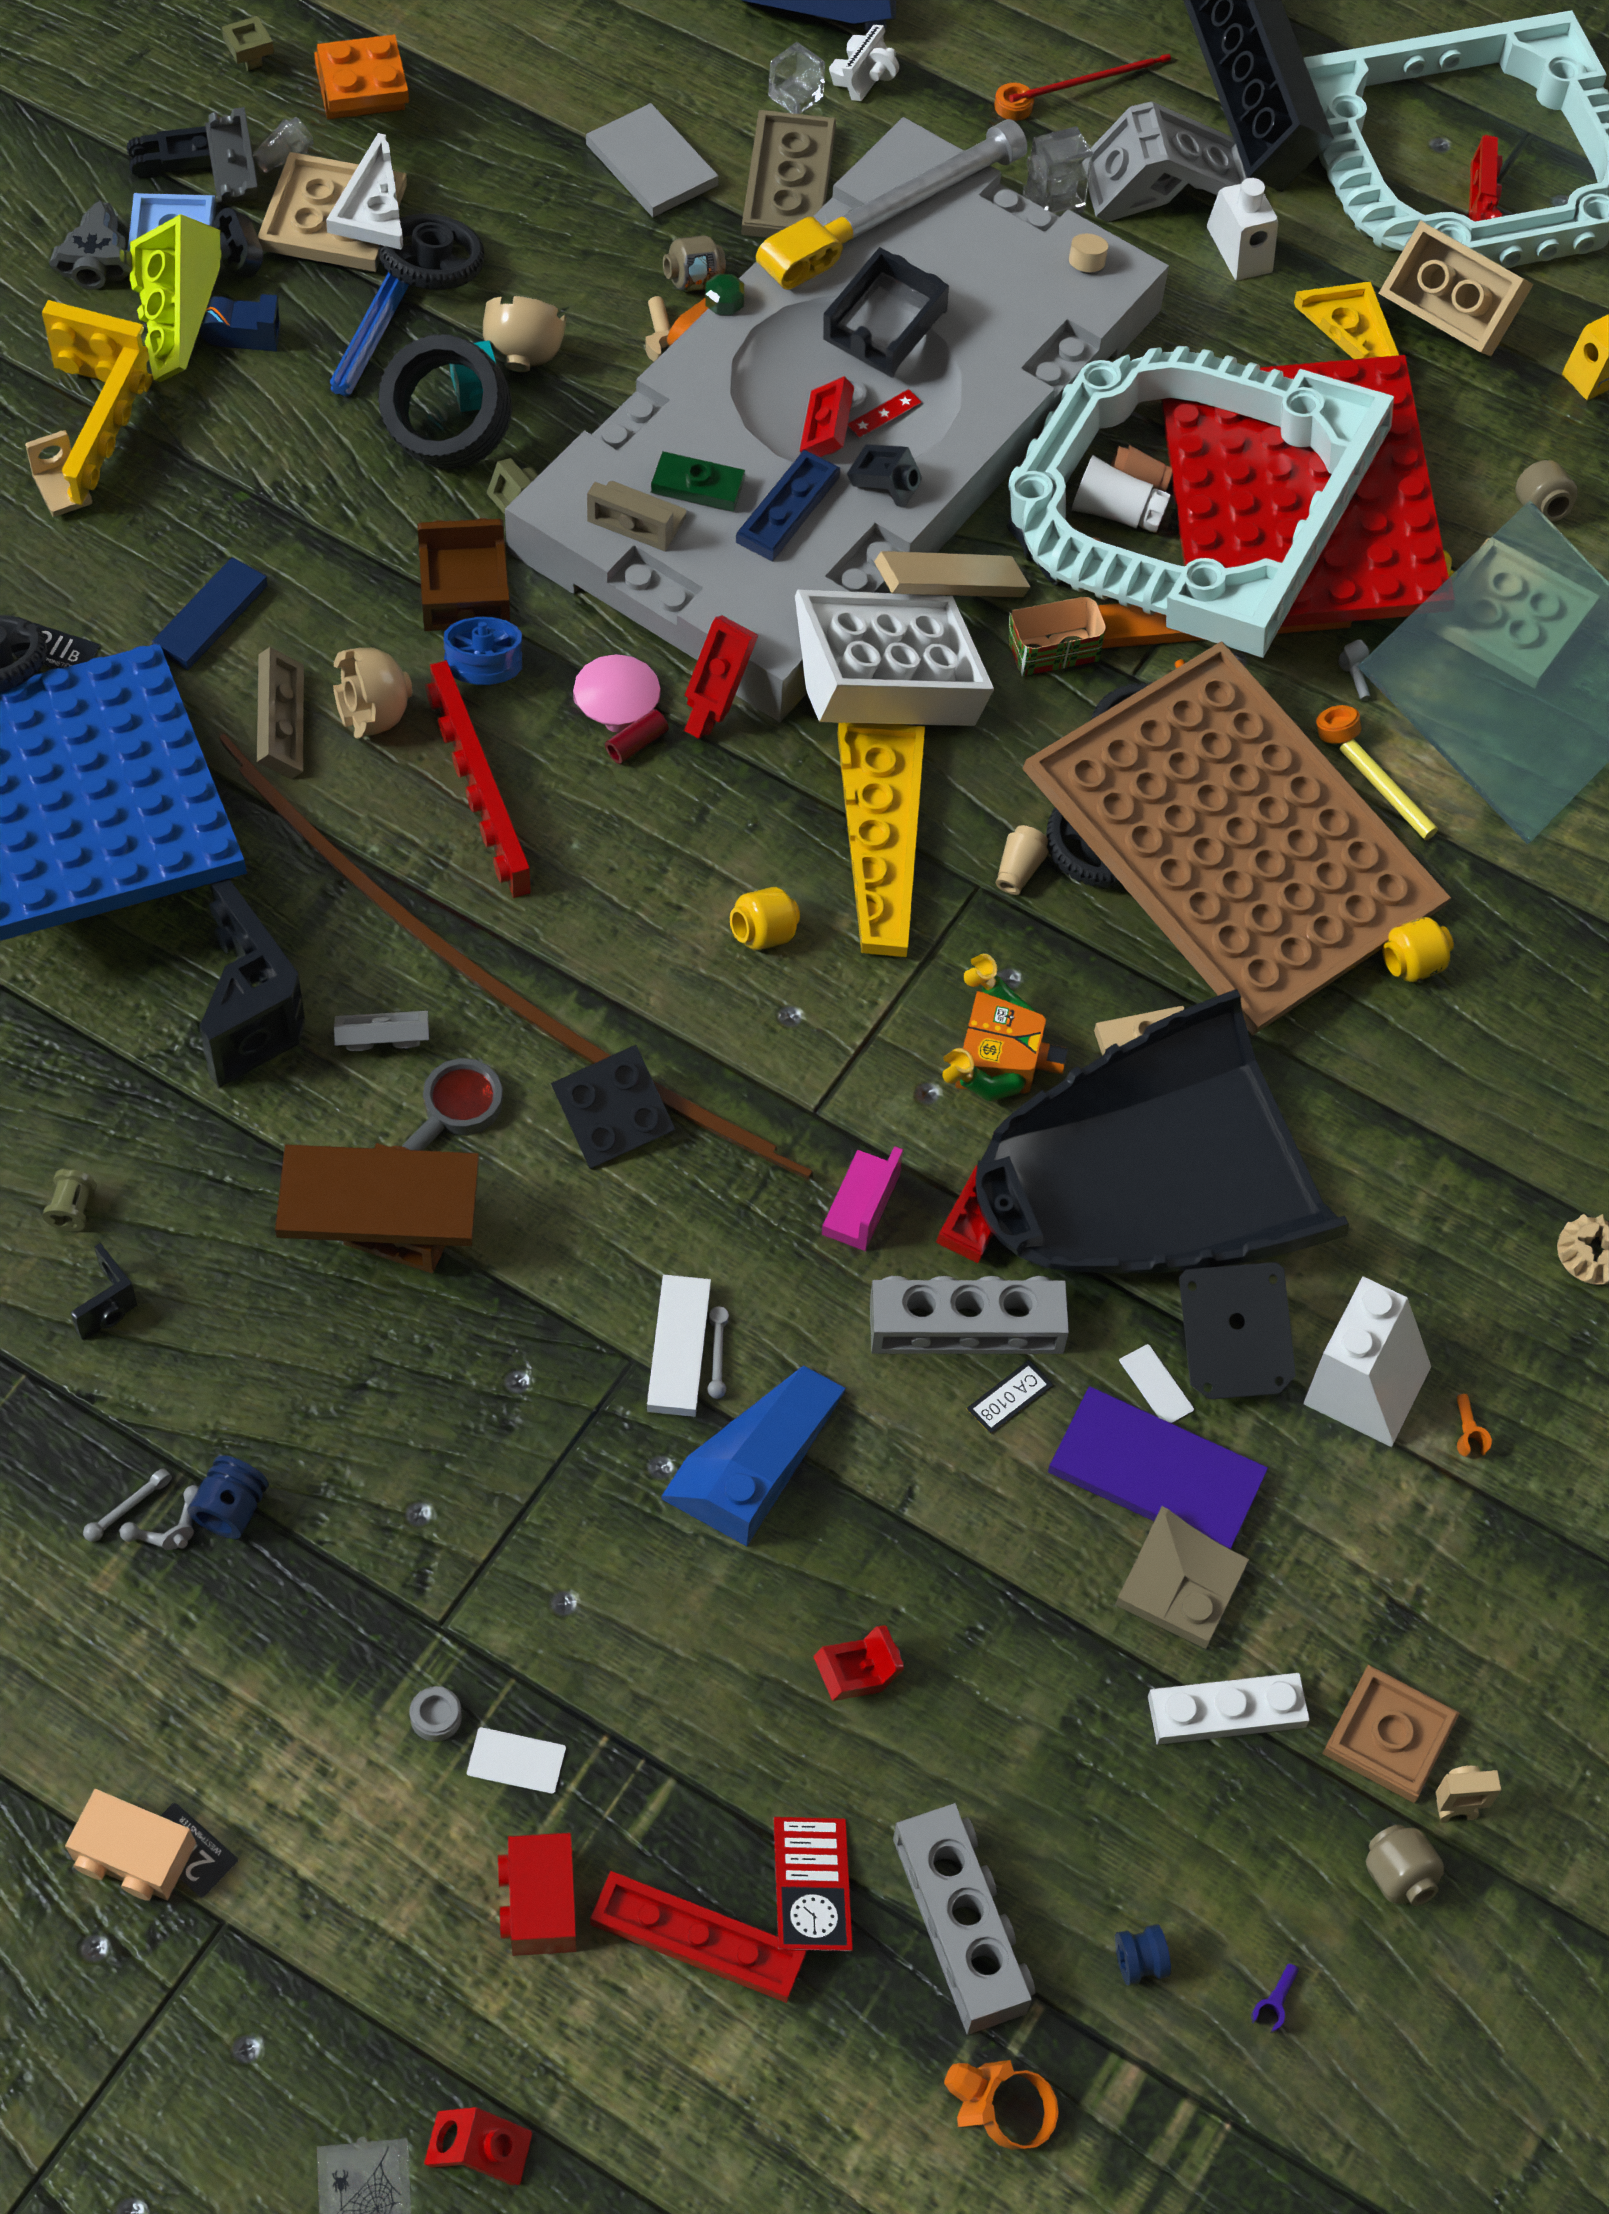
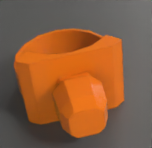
M1011 2060L985 2063L979 2068L968 2063H957L949 2068L944 2084L950 2093L964 2101L957 2116L958 2127L984 2125L989 2137L999 2146L1011 2150L1038 2147L1049 2139L1056 2127L1058 2118L1057 2098L1050 2084L1039 2074L1028 2070L1014 2072ZM1013 2075L1027 2078L1037 2088L1044 2106L1042 2128L1035 2139L1024 2146L1011 2142L1001 2132L995 2119L994 2105H992L994 2092L1000 2083Z

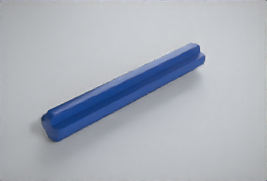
M389 272L330 379L331 391L334 394L347 397L353 392L409 284L393 277Z

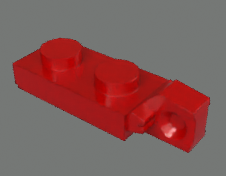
M1484 135L1471 161L1469 218L1474 222L1502 217V213L1496 208L1502 192V185L1497 183V178L1503 162V156L1498 154V137Z
M723 615L715 617L711 624L684 695L688 698L687 705L693 708L684 731L698 739L706 734L709 735L716 721L719 723L723 722L726 714L729 713L759 636Z

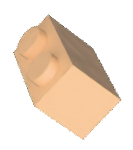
M94 1789L65 1847L72 1859L76 1861L73 1867L79 1872L97 1880H102L105 1874L123 1881L121 1885L123 1890L143 1900L149 1901L152 1895L168 1901L196 1845V1841L189 1828L98 1789Z

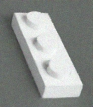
M1299 1673L1150 1689L1148 1694L1157 1745L1306 1728L1309 1722Z

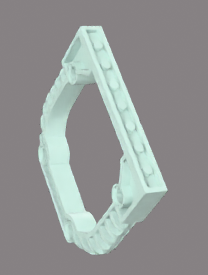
M1572 10L1304 58L1334 140L1319 154V160L1327 171L1330 183L1335 187V194L1339 201L1342 202L1347 217L1355 222V228L1362 235L1373 237L1374 244L1385 251H1403L1420 220L1504 268H1512L1517 265L1538 261H1549L1554 258L1575 254H1586L1602 249L1608 244L1609 91L1603 87L1607 74ZM1499 62L1505 74L1519 78L1537 88L1536 96L1541 105L1563 112L1588 157L1598 182L1576 189L1569 196L1567 205L1476 222L1465 215L1454 212L1423 215L1398 200L1384 182L1361 135L1367 111L1366 103L1362 99L1364 88L1369 85Z
M1178 346L1174 352L1163 353L1161 347L1148 349L1143 357L1130 361L1129 354L1118 358L1113 363L1105 360L1092 361L1081 369L1073 384L1069 383L1066 385L1056 411L1049 412L1045 420L1043 432L1038 439L1034 438L1029 444L1026 459L1021 467L1016 466L1011 473L1008 488L1011 495L1012 522L1016 527L1023 530L1024 540L1033 555V560L1039 567H1043L1048 571L1050 577L1057 582L1064 581L1070 584L1073 590L1083 592L1084 590L1094 592L1095 597L1106 600L1108 597L1119 600L1120 605L1128 608L1131 605L1142 607L1143 612L1150 615L1155 614V612L1166 615L1167 628L1215 643L1222 641L1227 647L1263 658L1392 426L1394 396L1299 369L1294 379L1283 377V372L1277 369L1266 372L1260 370L1259 364L1250 362L1247 366L1237 363L1235 357L1229 355L1221 359L1215 357L1214 352L1203 349L1200 353L1190 352L1188 346ZM1165 398L1197 401L1281 427L1282 439L1286 443L1296 447L1311 446L1324 462L1328 472L1332 474L1323 491L1317 490L1310 504L1307 520L1301 519L1298 522L1293 536V545L1282 563L1265 558L1254 563L1231 568H1224L1220 562L1209 558L1195 559L1185 567L1097 541L1073 529L1065 520V484L1099 429L1113 427L1124 422L1140 402Z

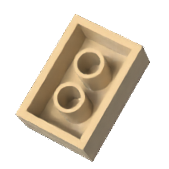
M1420 220L1378 294L1477 351L1491 357L1534 284Z

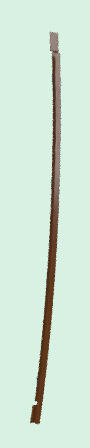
M225 734L219 737L222 746L241 766L238 769L241 776L273 810L335 870L405 931L498 1002L591 1064L611 1056L510 990L420 922L324 838L265 779ZM653 1081L664 1106L669 1110L809 1181L810 1177L813 1178L812 1170L774 1153V1150L777 1151L776 1145L716 1116Z

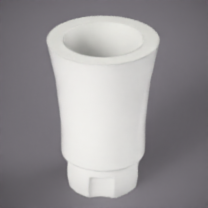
M1092 455L1071 511L1100 516L1136 529L1139 525V527L1156 533L1171 495L1162 490L1152 489L1153 484L1134 478Z

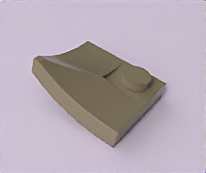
M1162 1506L1115 1605L1207 1649L1249 1559L1212 1540Z

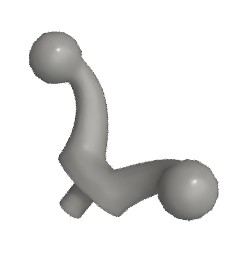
M191 1485L185 1489L183 1493L185 1504L179 1524L166 1533L145 1531L139 1529L136 1524L128 1522L121 1526L119 1530L120 1537L126 1542H132L136 1539L160 1546L165 1550H172L178 1547L181 1549L185 1548L188 1544L187 1541L191 1539L194 1533L192 1528L193 1519L188 1514L187 1508L199 1487Z

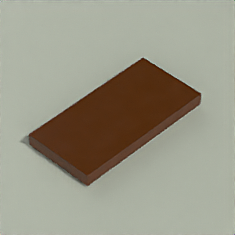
M285 1144L275 1227L276 1237L472 1247L479 1153Z

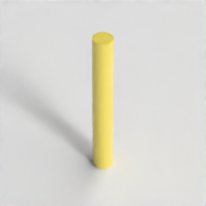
M1354 739L1341 745L1340 751L1424 840H1428L1438 831L1436 825Z

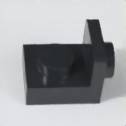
M866 444L847 472L852 486L889 489L895 505L903 507L907 505L922 481L920 470L909 447Z

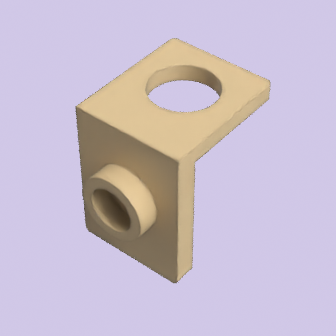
M66 430L25 444L32 476L52 517L92 504L89 492L82 505L72 503L68 498L67 490L70 484L64 479L62 468L71 452ZM46 447H60V451L50 459L38 458L40 452Z

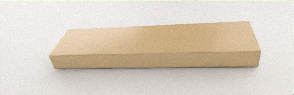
M881 551L874 561L892 594L1024 597L1030 589L1029 583L1012 556Z

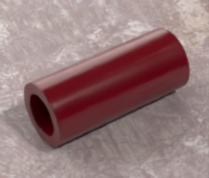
M653 709L605 742L606 751L616 763L621 764L669 730L668 723L658 710Z

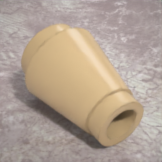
M1021 825L1016 827L1015 832L1008 834L998 878L995 882L999 889L1012 895L1020 894L1022 888L1049 853L1047 849L1048 838L1042 832L1035 828Z

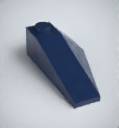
M742 0L853 24H864V31H869L873 25H883L885 29L887 28L886 21L896 19V0Z

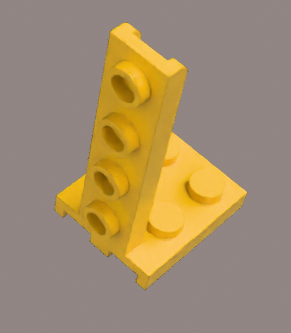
M48 300L42 310V316L54 368L69 374H80L105 382L62 468L64 479L70 484L67 490L69 500L72 503L82 505L89 490H94L98 484L100 468L105 458H110L114 452L116 435L120 427L126 426L129 422L132 403L136 395H141L143 391L148 392L153 382V375L147 371L146 364L149 360L148 348L142 344L143 324Z

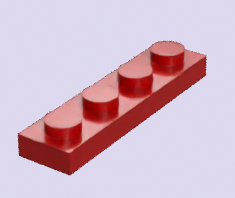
M610 1871L590 1917V1925L785 2003L788 2002L807 1950L778 1949V1937L613 1871Z

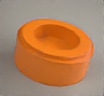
M1007 83L999 87L996 91L994 104L998 115L1013 121L1029 117L1033 111L1034 97L1023 98L1020 101L1011 103L1009 96L1016 93H1025L1031 89L1021 83Z
M1346 705L1330 707L1320 713L1316 719L1318 735L1321 740L1327 743L1336 744L1350 741L1357 737L1362 730L1359 712L1355 708Z

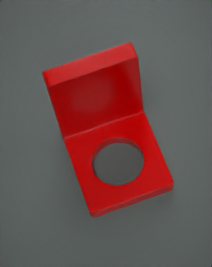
M477 2107L438 2111L424 2164L429 2167L464 2165L509 2185H519L529 2150L532 2131ZM456 2123V2139L450 2149L443 2152L444 2136L448 2129Z

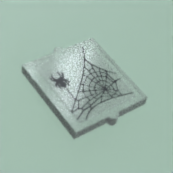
M360 2137L357 2139V2143L317 2147L319 2214H412L407 2138L368 2142L365 2137Z

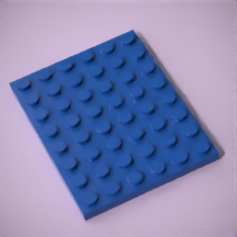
M160 644L139 646L119 654L93 658L88 662L64 668H54L45 673L34 675L16 687L0 692V941L247 874L243 855Z

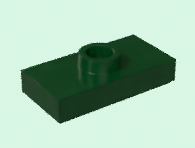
M662 451L651 482V493L734 512L745 481V470Z

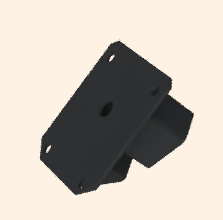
M1277 1262L1187 1269L1179 1277L1190 1386L1208 1399L1279 1394L1296 1376L1284 1268ZM1270 1275L1277 1277L1275 1284L1269 1282ZM1194 1282L1197 1286L1196 1290H1189L1188 1283ZM1232 1314H1234L1236 1322L1242 1326L1241 1329L1236 1330L1230 1326L1229 1318ZM1278 1376L1283 1378L1281 1386L1275 1383V1379ZM1205 1383L1212 1385L1210 1392H1206L1203 1389Z

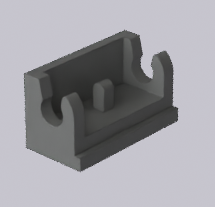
M245 107L233 108L231 115L226 117H219L217 112L209 114V122L205 123L218 204L258 199L257 181Z

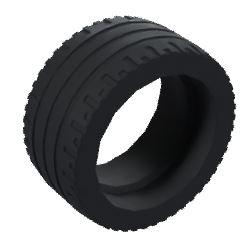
M434 334L412 341V343L400 349L397 355L393 356L392 361L390 360L388 367L384 370V375H382V382L379 385L378 402L381 418L387 431L404 451L416 460L429 466L441 469H457L478 463L497 448L509 428L512 414V398L503 372L483 349L458 336ZM448 364L468 367L479 377L483 387L481 409L473 424L460 435L443 441L428 440L419 435L411 425L409 418L411 395L419 381L433 369Z

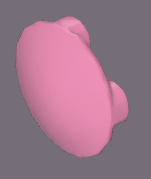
M617 654L599 657L586 664L576 676L573 689L574 702L585 715L601 724H605L608 730L616 733L621 732L653 710L659 703L661 696L657 675L646 663L632 656Z

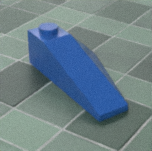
M803 1365L688 1455L662 1494V1500L747 1547L844 1395L846 1388Z

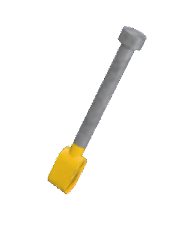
M1006 119L988 129L986 140L824 226L816 218L806 217L770 236L760 245L756 253V262L783 289L795 288L830 269L842 254V244L995 162L1001 165H1009L1024 157L1027 153V140L1024 132L1015 121Z

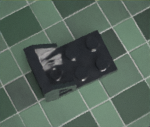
M230 879L210 883L213 902L209 904V908L218 924V927L213 931L220 947L225 953L232 951L238 960L224 967L199 1026L208 1072L218 1088L297 1046L300 1043L305 1026L298 972Z

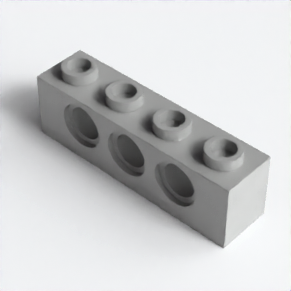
M890 1276L882 1280H873L870 1296L871 1354H1063L1069 1333L1065 1281H1052L1050 1278L1043 1276L1031 1277L1027 1280H1004L996 1276H987L979 1280H956L949 1276H939L931 1280H908L901 1276ZM920 1308L929 1312L930 1315L918 1317L913 1315L910 1310ZM971 1309L978 1315L966 1317L961 1315L958 1310ZM1019 1309L1026 1316L1014 1317L1008 1314L1006 1310Z
M954 1803L897 1822L893 1841L966 2034L969 2035L1026 2015L1032 2000L1031 1995L1035 1994L1034 1982L1025 1963L1018 1965L1011 1948L1012 1945L1016 1944L1014 1930L1006 1914L999 1915L992 1899L993 1896L997 1895L996 1885L988 1866L980 1867L973 1849L978 1847V1841L970 1819L968 1817L961 1819L957 1806ZM941 1859H949L959 1866L961 1872L955 1876H944L935 1869L934 1863ZM967 1907L976 1912L980 1921L970 1926L963 1925L954 1918L952 1912L957 1908ZM979 1956L989 1957L995 1961L999 1971L993 1975H982L973 1968L971 1961Z

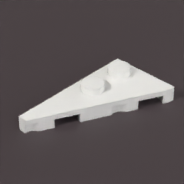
M378 133L326 219L327 233L401 250L403 247L402 228L399 219L389 143L386 141L385 134Z

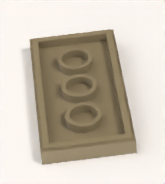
M759 110L741 235L769 238L806 217H813L826 204L837 118Z

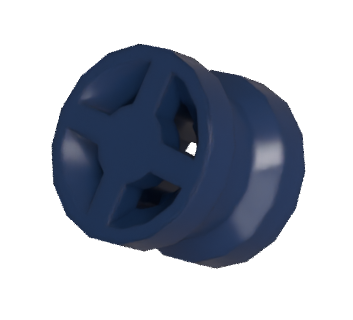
M1149 1925L1143 1933L1132 1934L1127 1930L1116 1932V1954L1126 1985L1139 1984L1142 1977L1150 1975L1158 1979L1170 1977L1171 1963L1169 1950L1160 1925Z

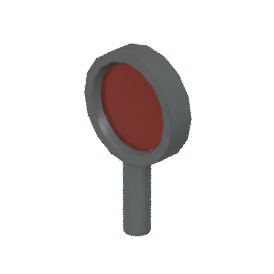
M458 1058L446 1061L432 1070L424 1084L423 1102L428 1120L402 1147L409 1150L423 1151L442 1131L453 1135L467 1136L482 1132L495 1122L502 1110L503 1089L499 1076L489 1065L476 1059Z

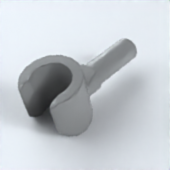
M1359 639L1345 645L1344 652L1340 654L1338 662L1344 671H1350L1360 700L1365 701L1371 696L1361 665L1369 662L1370 653L1366 644Z

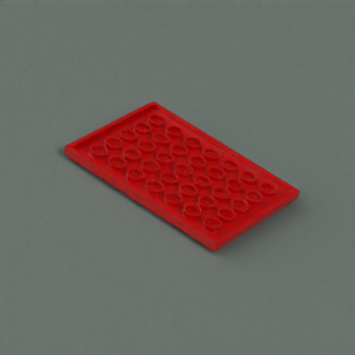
M1396 355L1260 367V370L1271 372L1273 369L1283 372V377L1294 379L1299 369L1394 396L1392 426L1281 627L1452 613L1453 597L1406 356ZM1176 398L1161 399L1170 467H1172L1171 477L1184 567L1189 562L1200 558L1214 559L1220 562L1224 568L1238 567L1265 558L1282 563L1293 545V536L1298 522L1301 519L1307 520L1309 516V508L1317 490L1322 492L1332 475L1328 472L1322 459L1311 446L1296 447L1286 443L1280 433L1281 427L1197 401Z

